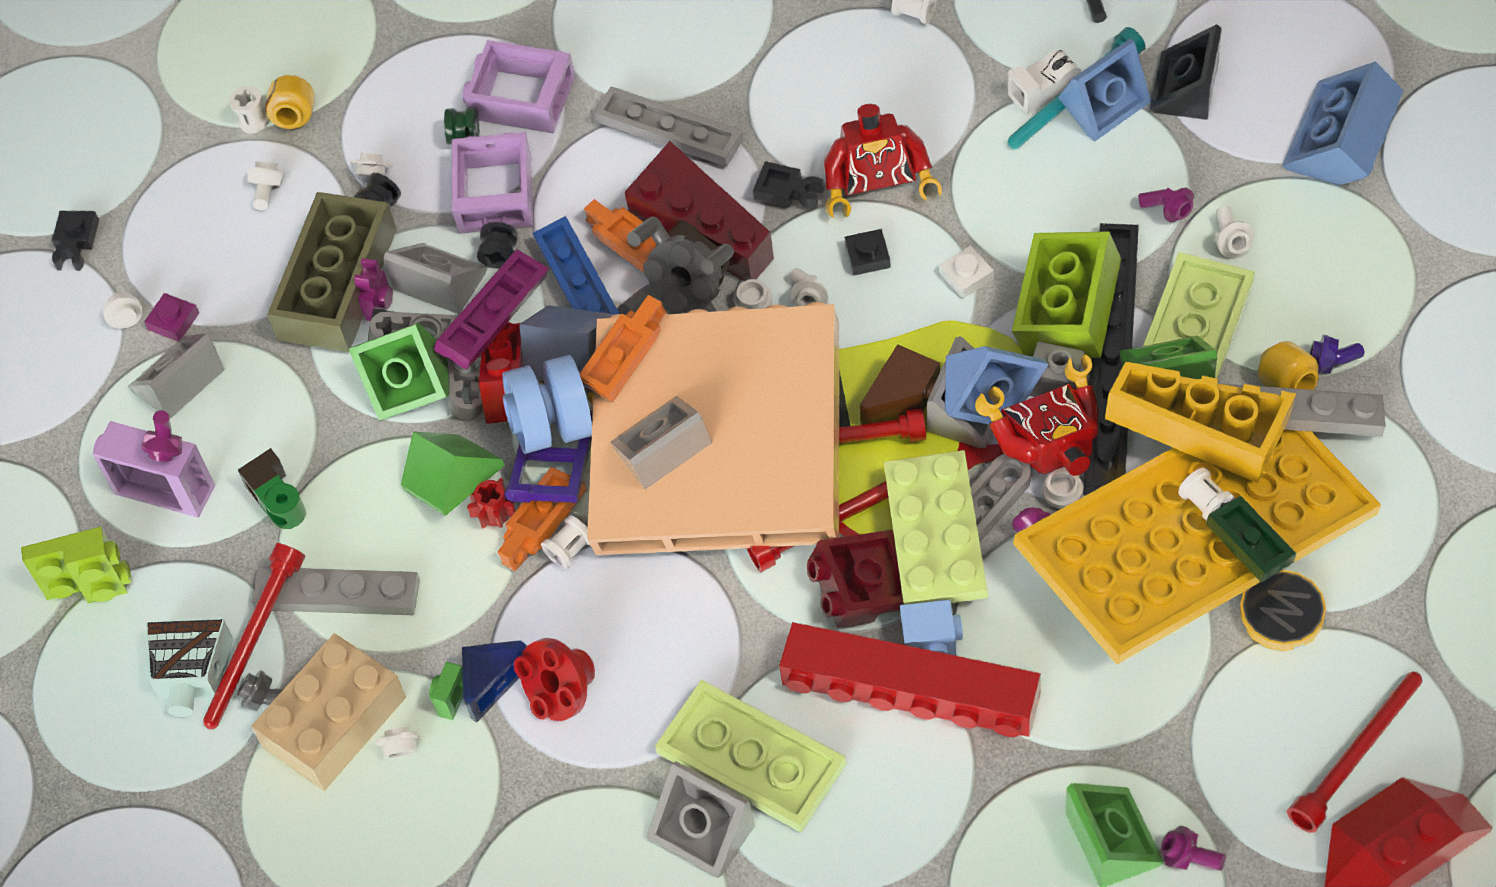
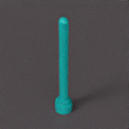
M1125 27L1114 37V42L1111 45L1112 49L1104 56L1129 39L1135 41L1138 55L1145 50L1146 45L1142 36L1135 29ZM1060 94L1008 138L1007 142L1010 148H1020L1066 108L1058 98Z

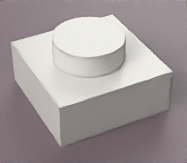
M971 245L939 265L940 275L963 299L994 280V270Z

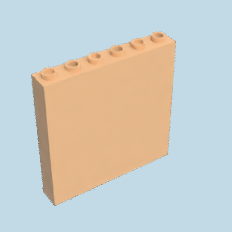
M811 302L806 306L795 307L774 304L763 309L732 307L727 309V311L708 312L702 309H695L683 314L665 313L659 323L661 331L657 336L658 338L615 400L611 402L594 392L587 540L596 555L750 548V546L769 545V547L817 545L819 540L839 538V319L834 304L827 305L822 302ZM621 314L612 315L610 318L597 319L596 349ZM675 396H678L700 414L712 444L645 490L610 442Z

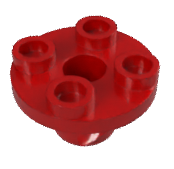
M542 638L530 643L524 649L522 655L516 658L514 662L515 672L521 680L524 692L530 701V709L535 717L540 720L549 718L554 721H564L581 712L587 699V685L595 678L594 663L584 650L579 648L570 649L557 639Z

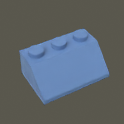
M1376 61L1318 81L1282 166L1286 170L1337 185L1368 177L1374 168V161L1381 145L1385 141L1386 132L1393 116L1397 112V106L1404 90Z

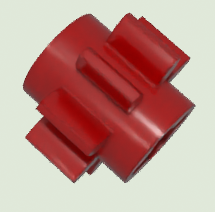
M503 478L497 481L486 480L481 482L470 495L472 503L467 505L468 512L471 518L478 517L483 529L487 525L503 528V524L515 513L513 505L515 502L509 501L505 497L506 486Z

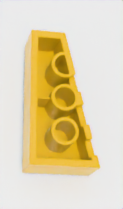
M1125 362L1109 392L1105 419L1258 483L1290 419L1296 393L1281 391L1280 395L1260 391L1261 387L1243 384V388L1219 384L1217 378L1202 376V379L1180 376L1179 371Z

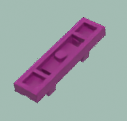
M516 249L437 339L434 350L468 370L545 280L549 268Z

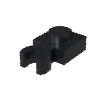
M765 161L753 188L754 200L789 208L792 200L795 199L799 200L804 207L817 208V195L809 194V192L817 191L823 193L824 180L816 176L802 179L801 169Z
M59 210L52 237V242L56 248L52 254V261L57 271L62 270L63 263L68 259H72V264L76 271H80L83 268L84 259L81 255V250H92L99 223L96 211Z

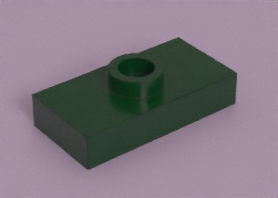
M1242 496L1237 497L1208 515L1206 525L1261 583L1294 563L1297 553Z

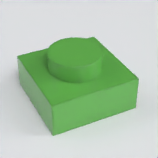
M446 661L441 674L436 675L431 682L429 697L439 717L454 720L469 686L461 665Z

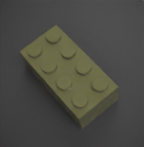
M324 192L316 193L267 313L278 341L349 352L348 349L352 347L364 317L358 302L361 288L356 287L354 281L356 274L362 275L361 259L377 260L380 270H382L384 254L386 251H389L397 231L387 202Z

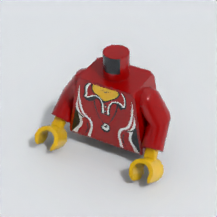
M870 103L860 106L857 110L858 120L845 122L841 126L840 137L834 140L824 159L826 190L831 192V197L825 203V210L832 218H834L833 206L837 202L843 203V214L845 217H848L851 213L850 203L842 198V190H844L846 196L913 182L916 181L915 174H919L921 180L918 190L924 200L927 199L923 192V187L927 183L931 182L937 185L939 196L942 192L938 179L931 176L930 169L933 167L924 141L907 125H897L894 114L881 115L879 106Z
M1084 354L1081 358L1083 372L1076 371L1073 368L1071 358H1069L1064 368L1065 376L1070 381L1075 382L1076 389H1072L1067 384L1001 409V411L999 408L1004 403V394L998 387L994 386L988 392L989 398L994 405L989 404L982 393L977 397L975 402L976 411L983 416L990 417L992 422L989 423V426L1002 452L1007 457L1030 464L1038 473L1042 474L1065 467L1069 474L1077 476L1088 469L1090 465L1088 457L1092 454V440L1098 435L1099 409L1093 385L1088 386L1086 378L1092 368V361L1089 356Z

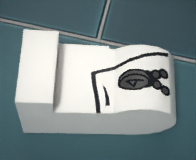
M1054 50L1046 55L1042 61H1038L1025 69L1022 65H1019L1008 71V96L1029 116L1046 106L1060 94L1072 78L1080 74L1082 70L1063 50Z

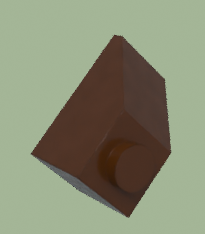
M897 344L860 404V424L898 420L899 415L906 414V410L922 408L924 411L940 374V362Z

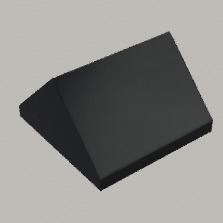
M1218 24L1161 51L1150 104L1151 111L1158 114L1208 120L1220 55L1222 28Z

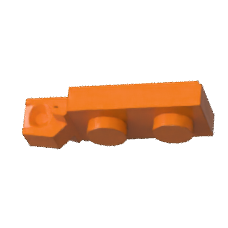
M593 199L584 207L586 213L585 220L593 227L592 233L599 241L643 272V265L656 246L655 241L650 236L637 247L631 246L627 241V235L643 223V221L624 207L620 209L614 208L610 211Z
M647 295L636 313L630 310L626 315L621 314L580 372L584 387L611 402L615 400L658 338L657 336L661 331L659 323L666 313L661 301Z
M550 467L537 485L568 487L571 475ZM584 481L581 484L578 501L587 491ZM534 500L523 502L505 524L507 528L503 536L505 542L497 551L502 561L501 564L516 571L527 559L528 554L535 555L542 548L541 543L552 536L577 503Z

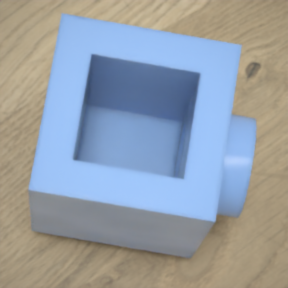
M950 600L900 605L904 645L956 655V640H963L961 615H952Z

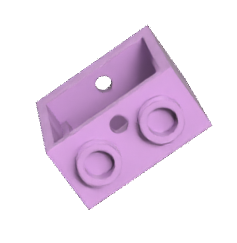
M487 40L482 54L479 53L476 56L474 74L471 81L465 83L463 102L467 104V107L477 108L480 121L554 133L576 77L571 53ZM499 71L545 79L537 102L531 103L489 96Z
M508 132L499 135L469 136L467 138L452 139V213L458 233L479 232L483 225L489 222H502L511 225L513 228L533 226L532 154L526 132ZM519 163L520 192L468 197V168Z
M110 421L104 433L97 437L92 454L114 494L199 518L216 485L196 444L182 440V454L173 456L172 461H155L150 459L148 453L141 449L146 430Z

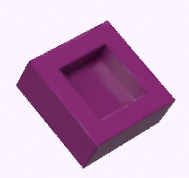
M163 293L144 323L149 331L179 341L199 315V310L196 304Z

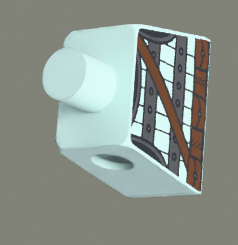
M224 619L146 622L150 683L159 698L169 699L168 712L171 715L178 717L190 716L193 714L195 698L214 697L224 675L233 645V636Z

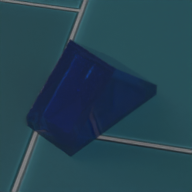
M521 640L462 647L463 700L470 718L476 723L519 679L514 669V662L527 647Z

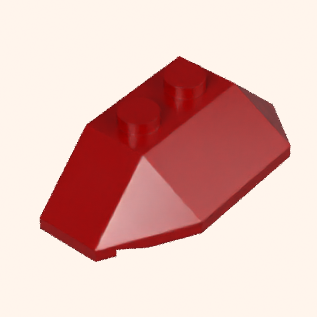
M1401 777L1332 824L1324 887H1411L1490 833L1493 827L1464 794Z

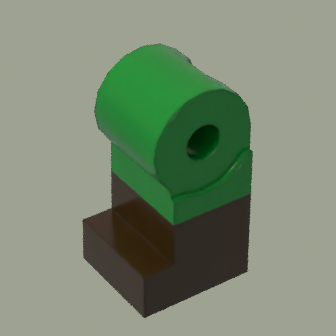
M271 448L238 469L245 488L277 527L292 529L303 522L306 516V509L301 497L293 485L283 482L282 479L286 477V473L280 459Z

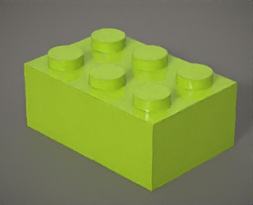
M1047 232L1033 234L1012 333L1023 355L1033 357L1037 342L1039 341L1082 350L1090 358H1101L1121 257L1110 232Z

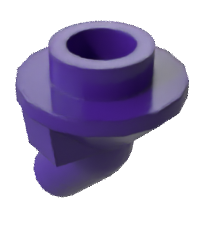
M1323 334L1320 342H1312L1310 355L1315 357L1318 363V374H1331L1334 365H1342L1362 358L1365 353L1363 346L1360 343H1354L1338 349L1339 339Z

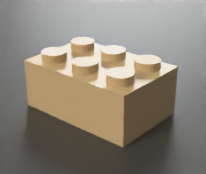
M333 633L251 727L261 746L266 751L317 787L326 791L406 699V695L395 673L336 633Z

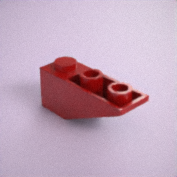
M508 322L481 354L478 383L486 424L508 422L503 403L505 392L502 373L523 367L520 323L512 324Z

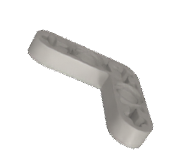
M380 312L374 315L370 321L368 338L372 340L383 336L382 328H389L391 333L403 327L419 323L423 327L432 329L436 334L435 338L438 339L458 315ZM481 354L473 363L476 370L467 374L458 371L455 368L456 363L448 358L449 396H447L449 411L459 419H473L481 413L483 407L478 383ZM463 387H469V400L471 404H464L463 398H461Z

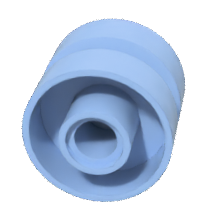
M571 355L543 362V385H539L537 377L529 365L502 373L505 392L503 403L512 433L516 434L524 454L551 447L552 434L550 424L555 423L558 433L565 443L592 436V422L585 390Z

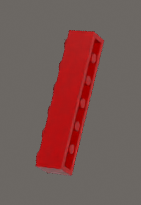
M795 622L791 624L779 664L782 685L798 693L805 694L812 691L827 694L832 699L840 702H850L851 700L865 702L879 710L890 711L898 709L911 712L914 716L926 720L936 717L953 721V723L963 728H975L978 726L992 729L1006 737H1017L1018 735L1030 737L1041 693V673Z

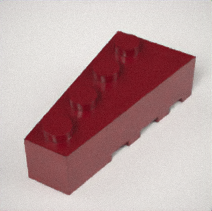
M671 141L664 146L624 192L628 211L643 222L649 217H657L668 233L678 220H683L693 225L716 246L719 247L723 244L731 245L734 253L729 259L727 272L743 281L749 279L757 280L774 260L771 232Z

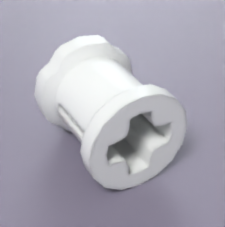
M893 0L891 12L897 16L903 13L919 18L921 23L927 25L934 15L937 0Z
M251 85L236 88L229 97L232 110L238 113V126L243 132L249 134L258 133L260 130L265 129L270 121L265 113V108L261 105L263 97L260 90Z
M1202 467L1192 472L1184 480L1178 493L1183 499H1190L1203 512L1202 517L1207 521L1210 513L1234 500L1235 497L1229 491L1224 492L1210 478V472Z
M569 515L564 520L565 526L551 540L545 539L541 543L545 554L555 564L565 570L572 565L571 559L585 545L590 546L587 540L588 527L572 515Z

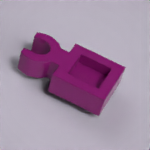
M362 258V275L356 274L354 281L356 287L361 288L358 302L365 321H371L373 308L381 310L390 308L393 300V288L389 286L385 272L380 270L377 260Z

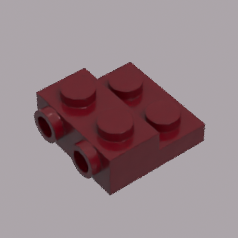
M893 530L818 541L807 560V574L812 582H819L823 592L820 601L822 612L827 618L833 617L836 628L873 623L881 613L900 611V605H904Z

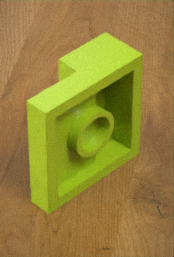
M101 526L21 547L22 561L47 600L67 598L73 593L81 591L88 603L106 602L115 596L127 594L126 584L132 583V575L127 560L121 561L116 541H109Z

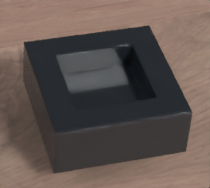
M882 229L844 236L853 276L891 268L890 256Z

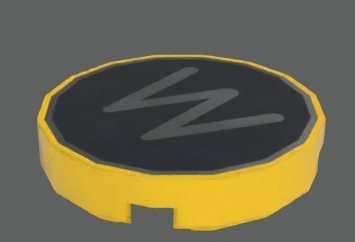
M1281 570L1262 583L1259 582L1243 592L1239 613L1241 622L1243 621L1246 627V632L1254 641L1266 648L1288 651L1294 650L1295 646H1301L1302 644L1305 646L1314 641L1322 630L1326 605L1322 592L1312 580L1297 572Z

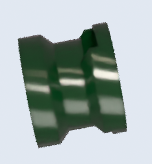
M468 107L465 111L458 112L454 108L445 109L444 132L448 145H452V139L480 136L479 116L476 107Z

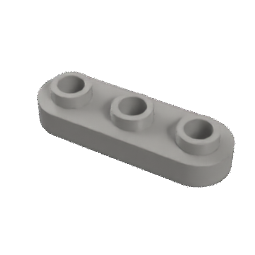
M1002 454L970 486L979 542L984 539L1028 489L1031 483L1030 464ZM1008 476L1017 478L1012 482L1004 480ZM983 504H989L992 506V508L988 510H983L979 507Z

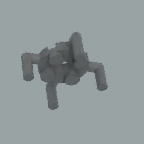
M649 217L627 235V241L631 246H639L650 236L657 246L651 251L648 260L643 265V273L648 278L649 284L639 289L619 305V314L626 315L630 310L636 312L647 295L653 298L658 297L664 303L665 308L673 314L688 313L695 309H702L708 312L717 311L712 301L718 296L720 291L718 287L719 280L722 278L721 266L733 256L734 250L731 245L723 244L710 250L709 247L700 241L694 243L684 239L686 237L684 235L669 236L657 217ZM678 266L685 268L689 272L691 282L684 280L679 275Z

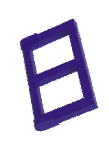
M590 411L591 422H592V420H593V411ZM592 436L579 439L577 449L549 447L524 454L519 444L505 497L513 502H531V500L577 503ZM527 460L574 463L568 487L521 484Z

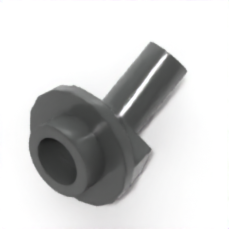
M259 670L255 676L248 673L237 693L238 696L243 698L240 706L257 711L262 703L270 705L284 688L270 689L273 679L262 670Z

